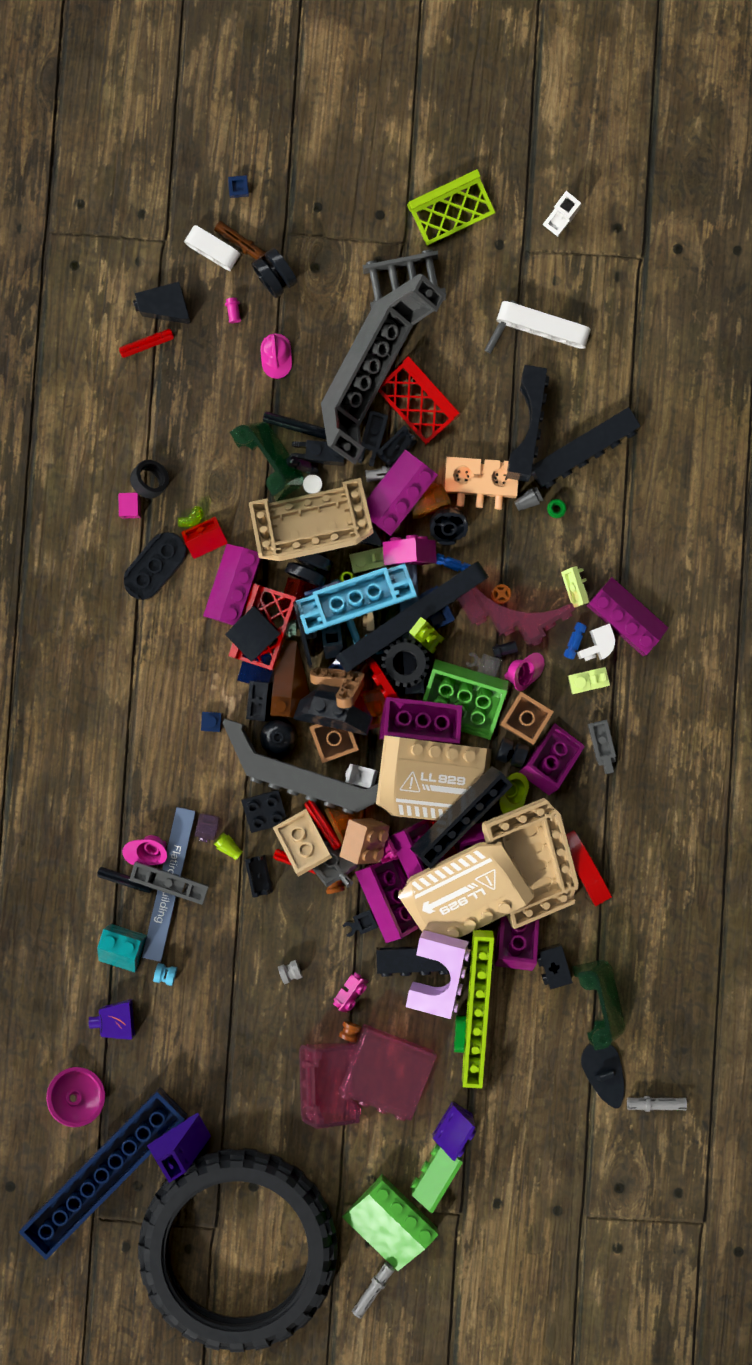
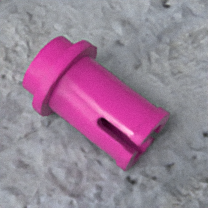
M237 298L226 299L225 306L228 310L229 323L241 322L238 306L240 302Z

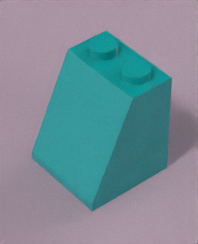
M113 924L108 925L103 929L97 947L98 960L136 972L147 935Z

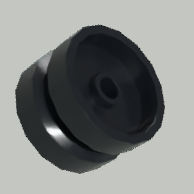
M272 247L265 253L266 261L258 258L251 265L264 287L274 298H278L284 293L283 285L291 288L298 281L281 254Z
M318 553L293 558L301 564L288 562L285 569L287 574L318 587L324 586L327 580L325 575L318 572V570L327 573L330 572L333 566L331 560Z

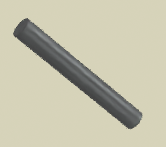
M501 321L497 325L484 351L491 354L506 327L505 322Z

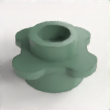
M290 620L286 632L289 638L297 635L296 620Z

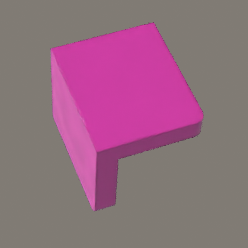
M119 493V517L122 519L141 518L140 495L138 493Z

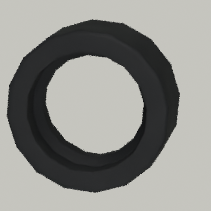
M144 460L134 468L130 481L136 493L150 499L158 497L167 488L169 475L164 466L157 461ZM142 470L150 471L157 477L159 482L157 488L149 487L143 482L140 475Z

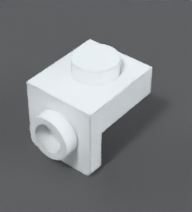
M350 764L345 773V782L370 788L375 785L378 771Z

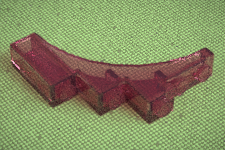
M476 587L457 599L471 625L476 623L479 626L486 622V617L489 616L499 635L505 634V636H508L516 631L514 627H517L527 646L530 644L536 646L543 642L542 637L546 636L543 628L546 631L556 626L555 621L560 618L563 621L573 616L571 612L576 610L573 604L570 603L559 609L547 612L526 613L514 611L493 602Z

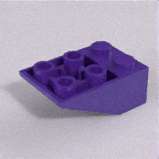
M452 1101L432 1134L433 1140L453 1161L463 1155L466 1149L464 1145L467 1140L471 1141L476 1133L472 1113Z
M196 1113L147 1146L170 1183L187 1172L211 1135L199 1113Z

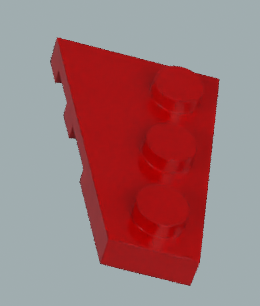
M370 657L367 659L366 662L374 673L371 677L377 686L382 685L383 689L380 691L385 699L386 697L399 698L374 658Z

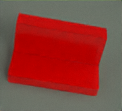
M216 516L181 532L193 559L228 543Z

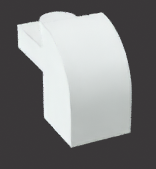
M566 191L554 206L555 209L543 223V226L558 237L579 211L582 205L581 202Z
M610 624L589 631L594 646L577 652L579 659L584 658L585 661L596 658V653L600 660L610 655L615 645V637Z

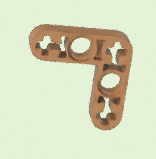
M314 668L310 671L311 683L340 687L336 694V705L340 708L352 707L365 684L364 674L358 671L346 673L345 670Z

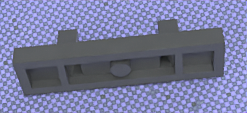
M138 861L134 863L129 881L201 905L204 903L209 885Z

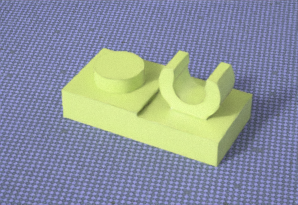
M383 547L349 555L354 574L386 566L384 565Z
M577 566L561 572L572 608L589 603L588 594L583 584L587 580L586 578L581 579L579 574L584 570L582 568L578 569Z
M606 667L568 676L572 694L610 686Z

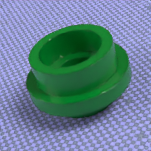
M554 499L549 502L547 512L552 518H561L566 512V505L562 500ZM558 506L560 511L554 512L553 507Z

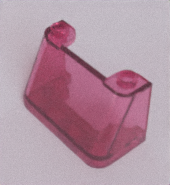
M357 1044L301 1045L299 1050L301 1116L304 1123L316 1129L360 1123L361 1108L352 1100L351 1063L356 1062L357 1058H359Z

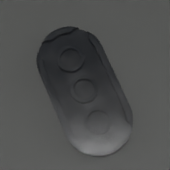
M165 532L156 535L125 571L124 586L126 591L132 597L139 600H147L154 597L185 561L187 549L184 541L174 533Z

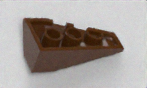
M284 640L275 665L270 715L294 717L299 700L310 692L298 642Z

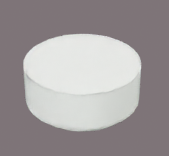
M317 475L307 476L303 481L304 490L308 494L320 492L322 489L321 479Z

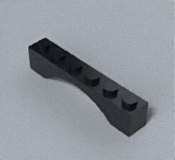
M524 365L520 391L525 398L529 410V430L522 443L510 454L506 474L508 479L529 482L530 477L535 474L536 464H533V459L537 458L539 447L535 445L536 440H540L541 429L538 426L539 422L542 423L544 411H541V406L545 405L547 393H544V387H548L549 376L546 375L547 368Z

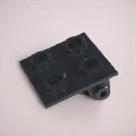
M279 790L241 799L251 833L275 827L287 820Z

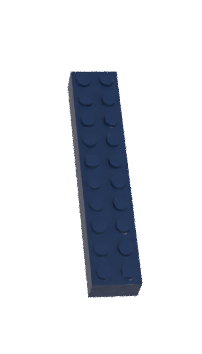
M160 1087L23 1225L19 1233L47 1260L151 1154L147 1145L181 1124L185 1120L187 1113Z

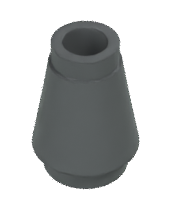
M531 487L517 498L514 503L518 511L540 505V502L544 500L538 488L532 489Z

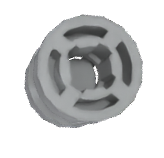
M297 960L291 961L288 965L278 966L284 985L290 983L292 979L298 980L303 978Z

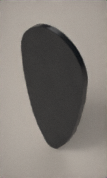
M294 601L293 606L310 669L312 668V662L306 640L315 639L317 633L316 631L309 634L305 633L296 601Z
M592 1042L582 1052V1068L600 1098L611 1107L617 1109L621 1106L624 1097V1078L619 1054L607 1042Z

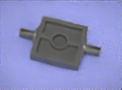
M328 841L324 842L332 858L313 868V871L326 887L338 880H342L347 888L352 886L353 881L349 878L348 874L359 867V865L339 857L342 846L334 850Z

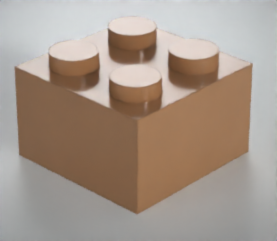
M518 692L499 725L534 745L554 711L526 694Z
M318 724L309 727L322 763L359 750L353 732Z
M373 818L349 819L339 857L357 865L380 863L384 855L383 850L389 836L390 826Z

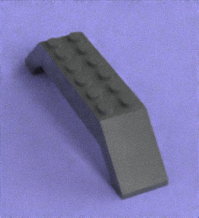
M418 274L374 303L321 402L327 445L353 464L357 463L365 448L361 445L359 426L411 328L433 311L437 312L446 296L423 274Z
M224 719V728L246 776L251 777L250 781L259 784L265 781L269 783L268 787L277 790L283 787L288 789L287 793L298 796L301 793L306 795L305 799L316 802L319 799L325 801L324 805L335 808L337 805L343 807L342 811L353 814L354 811L359 812L376 803L378 783L365 789L259 754L255 751L244 730L246 725Z

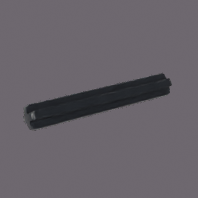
M267 411L263 415V422L327 440L325 428Z

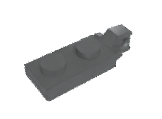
M607 720L587 724L598 765H603L605 774L613 773L612 763L616 762V754Z

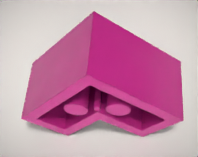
M408 535L403 540L401 537L390 538V541L383 542L384 565L398 566L404 563L406 565L436 564L435 540H428L427 536L418 537V535Z

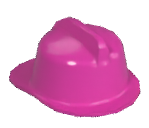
M270 334L261 343L262 367L269 377L275 379L283 378L289 374L292 367L290 342L282 334Z
M532 653L524 660H514L504 677L514 684L518 691L525 690L541 675L545 665L543 656L540 653Z
M154 835L146 836L142 840L130 841L124 845L122 850L123 857L132 865L136 861L146 865H160L167 859L166 841H162Z

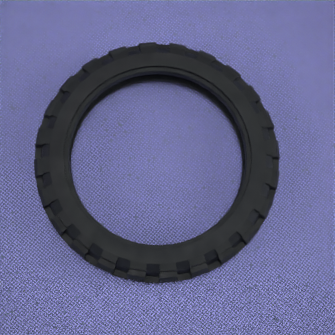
M246 1148L244 1150L224 1149L211 1154L207 1153L197 1157L187 1172L170 1183L168 1180L164 1182L152 1199L143 1218L138 1244V1259L142 1282L147 1289L150 1301L154 1308L158 1309L162 1314V1318L190 1341H197L204 1344L206 1348L217 1351L224 1349L230 1350V1352H245V1350L255 1349L257 1351L268 1348L276 1342H283L293 1336L298 1329L303 1328L313 1318V1315L322 1306L333 1282L337 1262V1236L332 1214L315 1184L296 1166L290 1165L278 1156ZM242 1181L254 1183L277 1193L297 1213L307 1237L308 1262L298 1286L281 1304L255 1316L229 1317L203 1308L193 1301L182 1289L170 1263V1231L179 1211L197 1193L213 1185L225 1182Z

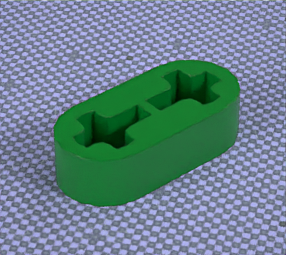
M456 1015L454 1052L464 1053L466 1016Z

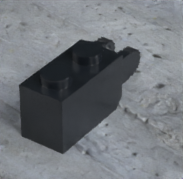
M313 440L292 442V447L306 448V454L291 453V455L314 464L344 466L345 458L330 448L327 442Z

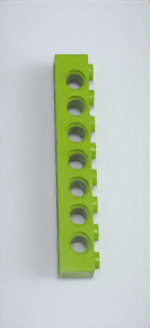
M473 930L462 1068V1084L466 1088L483 1087L494 946L493 931Z

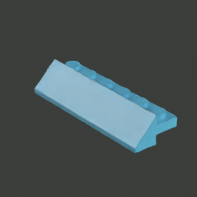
M404 563L390 569L384 567L314 591L313 595L296 600L305 633L309 634L417 597Z

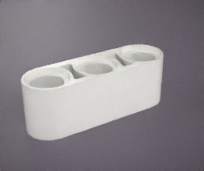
M196 225L193 226L184 241L187 246L228 271H231L241 255L236 249Z

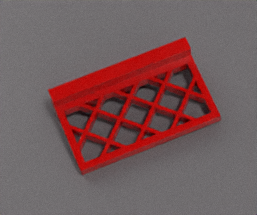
M409 356L383 381L378 390L426 445L454 419L456 420L461 415ZM403 369L409 373L408 382L398 381V373ZM386 384H395L394 395H386L382 388ZM397 384H408V395H397ZM411 385H419L421 387V396H410ZM397 398H407V409H399L396 406ZM410 398H421L420 409H410ZM423 399H432L434 401V410H423ZM402 411H407V416H405L402 413ZM409 412H420V423H411ZM423 412L433 413V424L422 423ZM436 413H444L449 419L444 424H436ZM422 426H433L432 435L426 439L422 435Z
M252 583L241 618L253 606H256L261 612L265 610L268 620L274 626L273 620L282 616L284 624L278 628L282 634L278 637L276 645L267 647L268 649L257 657L259 662H251L248 658H245V655L234 643H232L228 656L274 671L294 611L293 602L298 598ZM266 592L271 593L274 601L265 605L263 600ZM285 598L290 599L289 608L282 610L279 602ZM276 604L280 613L271 617L267 608ZM270 652L272 657L270 665L264 664L261 656Z

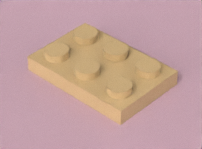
M307 809L273 827L298 877L332 858Z

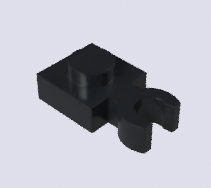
M371 909L353 917L355 922L347 921L342 925L343 927L350 926L352 928V931L346 934L347 937L353 936L357 930H359L361 935L379 927Z

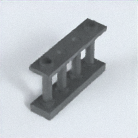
M429 249L423 251L422 254L381 262L373 260L363 265V274L370 273L375 298L373 302H370V309H372L376 301L382 298L378 271H389L393 291L399 287L396 268L407 266L409 279L411 280L417 276L414 264L426 262L429 280L440 289L433 263L434 260H438V251ZM441 288L440 290L446 294L445 288Z

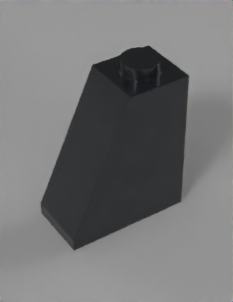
M179 282L135 293L136 300H133L136 312L140 311L142 317L185 324L191 323Z

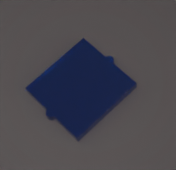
M265 654L261 656L263 663L270 665L271 655ZM242 661L237 681L248 684L250 681L255 680L268 682L273 671Z

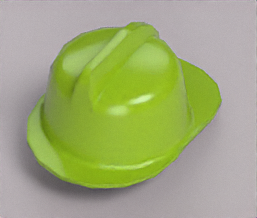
M513 773L507 777L513 786L500 798L499 804L503 814L524 806L529 783L526 776L522 773Z

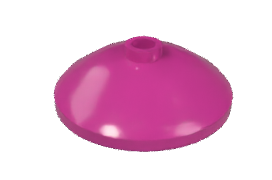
M72 1067L65 1069L53 1078L48 1087L46 1096L47 1106L54 1119L65 1126L81 1127L94 1121L103 1109L105 1102L103 1084L95 1073L86 1068ZM71 1095H74L76 1098L74 1102L70 1100Z

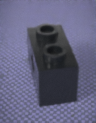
M559 943L538 949L537 962L539 967L543 966L544 974H541L544 985H548L551 990L572 984L562 945ZM553 962L555 963V965H558L555 967L556 971H552L550 969L551 963Z

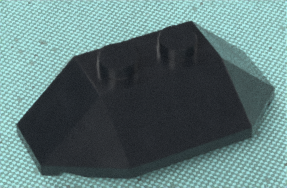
M323 684L299 700L293 717L296 720L362 735L368 734L373 719L360 694L352 707L340 708L336 705V694L340 688Z

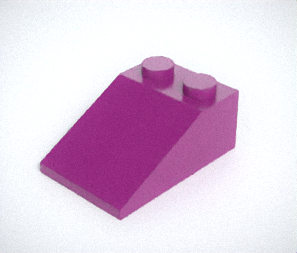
M554 723L528 757L519 773L525 775L531 783L547 795H551L559 789L585 746Z
M507 916L499 919L494 966L533 971L537 964L539 919L516 929L511 927Z

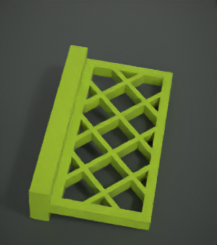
M478 169L411 200L407 204L426 246L495 214L481 182ZM475 184L480 189L478 198L468 194L470 187ZM458 193L464 196L461 206L451 202L454 194ZM467 197L477 201L474 211L463 207ZM443 202L447 204L444 214L434 211L436 203ZM479 202L486 204L489 212L485 214L476 212ZM450 205L460 209L457 219L446 215ZM421 210L430 212L428 221L420 220L417 212ZM462 210L472 213L469 222L459 220ZM432 213L443 217L440 227L429 223ZM445 218L455 222L453 229L450 231L442 228ZM428 226L438 230L436 237L431 240L426 235Z

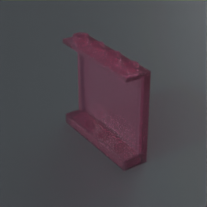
M363 1024L360 1039L341 1087H338V1092L346 1100L351 1101L355 1099L364 1107L369 1108L373 1106L380 1113L387 1114L389 1112L401 1121L406 1119L411 1121L437 1054L434 1050Z

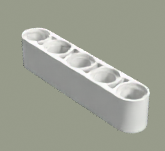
M508 301L502 302L497 317V322H505L506 326L581 349L586 347L591 331L587 326Z

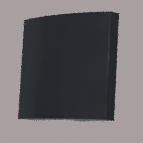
M253 606L225 635L253 662L282 633L256 606Z

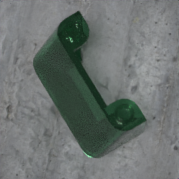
M266 422L244 424L230 431L232 439L238 448L246 446L253 451L259 447L275 470L266 480V485L275 502L280 501L303 484L304 476L302 472L287 466L286 459L289 458L290 454Z
M605 960L572 966L574 976L578 977L579 983L584 989H597L603 1019L594 1021V1028L591 1032H587V1037L595 1051L605 1049L625 1031V1022L612 966Z

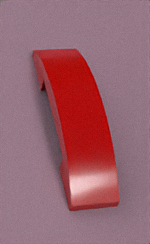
M573 830L567 833L566 837L575 871L596 907L612 898L576 832Z

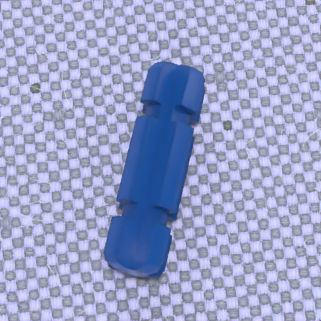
M436 554V564H443L444 567L452 570H460L462 572L471 566L465 562L463 564L461 563L462 561L448 556L446 558L442 554Z
M577 622L575 624V632H572L567 645L568 649L564 652V656L568 659L575 658V650H578L583 638L582 633H585L587 628L583 623Z

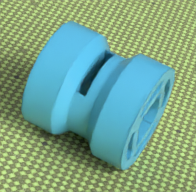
M158 963L153 982H165L166 985L173 986L177 967H166L164 964Z

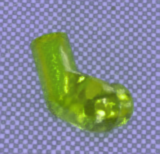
M195 506L188 517L178 518V526L191 527L197 525L203 518L202 508Z

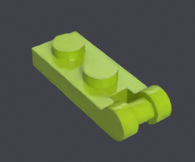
M422 617L419 618L409 631L432 654L435 652V647L438 643H442L444 640Z

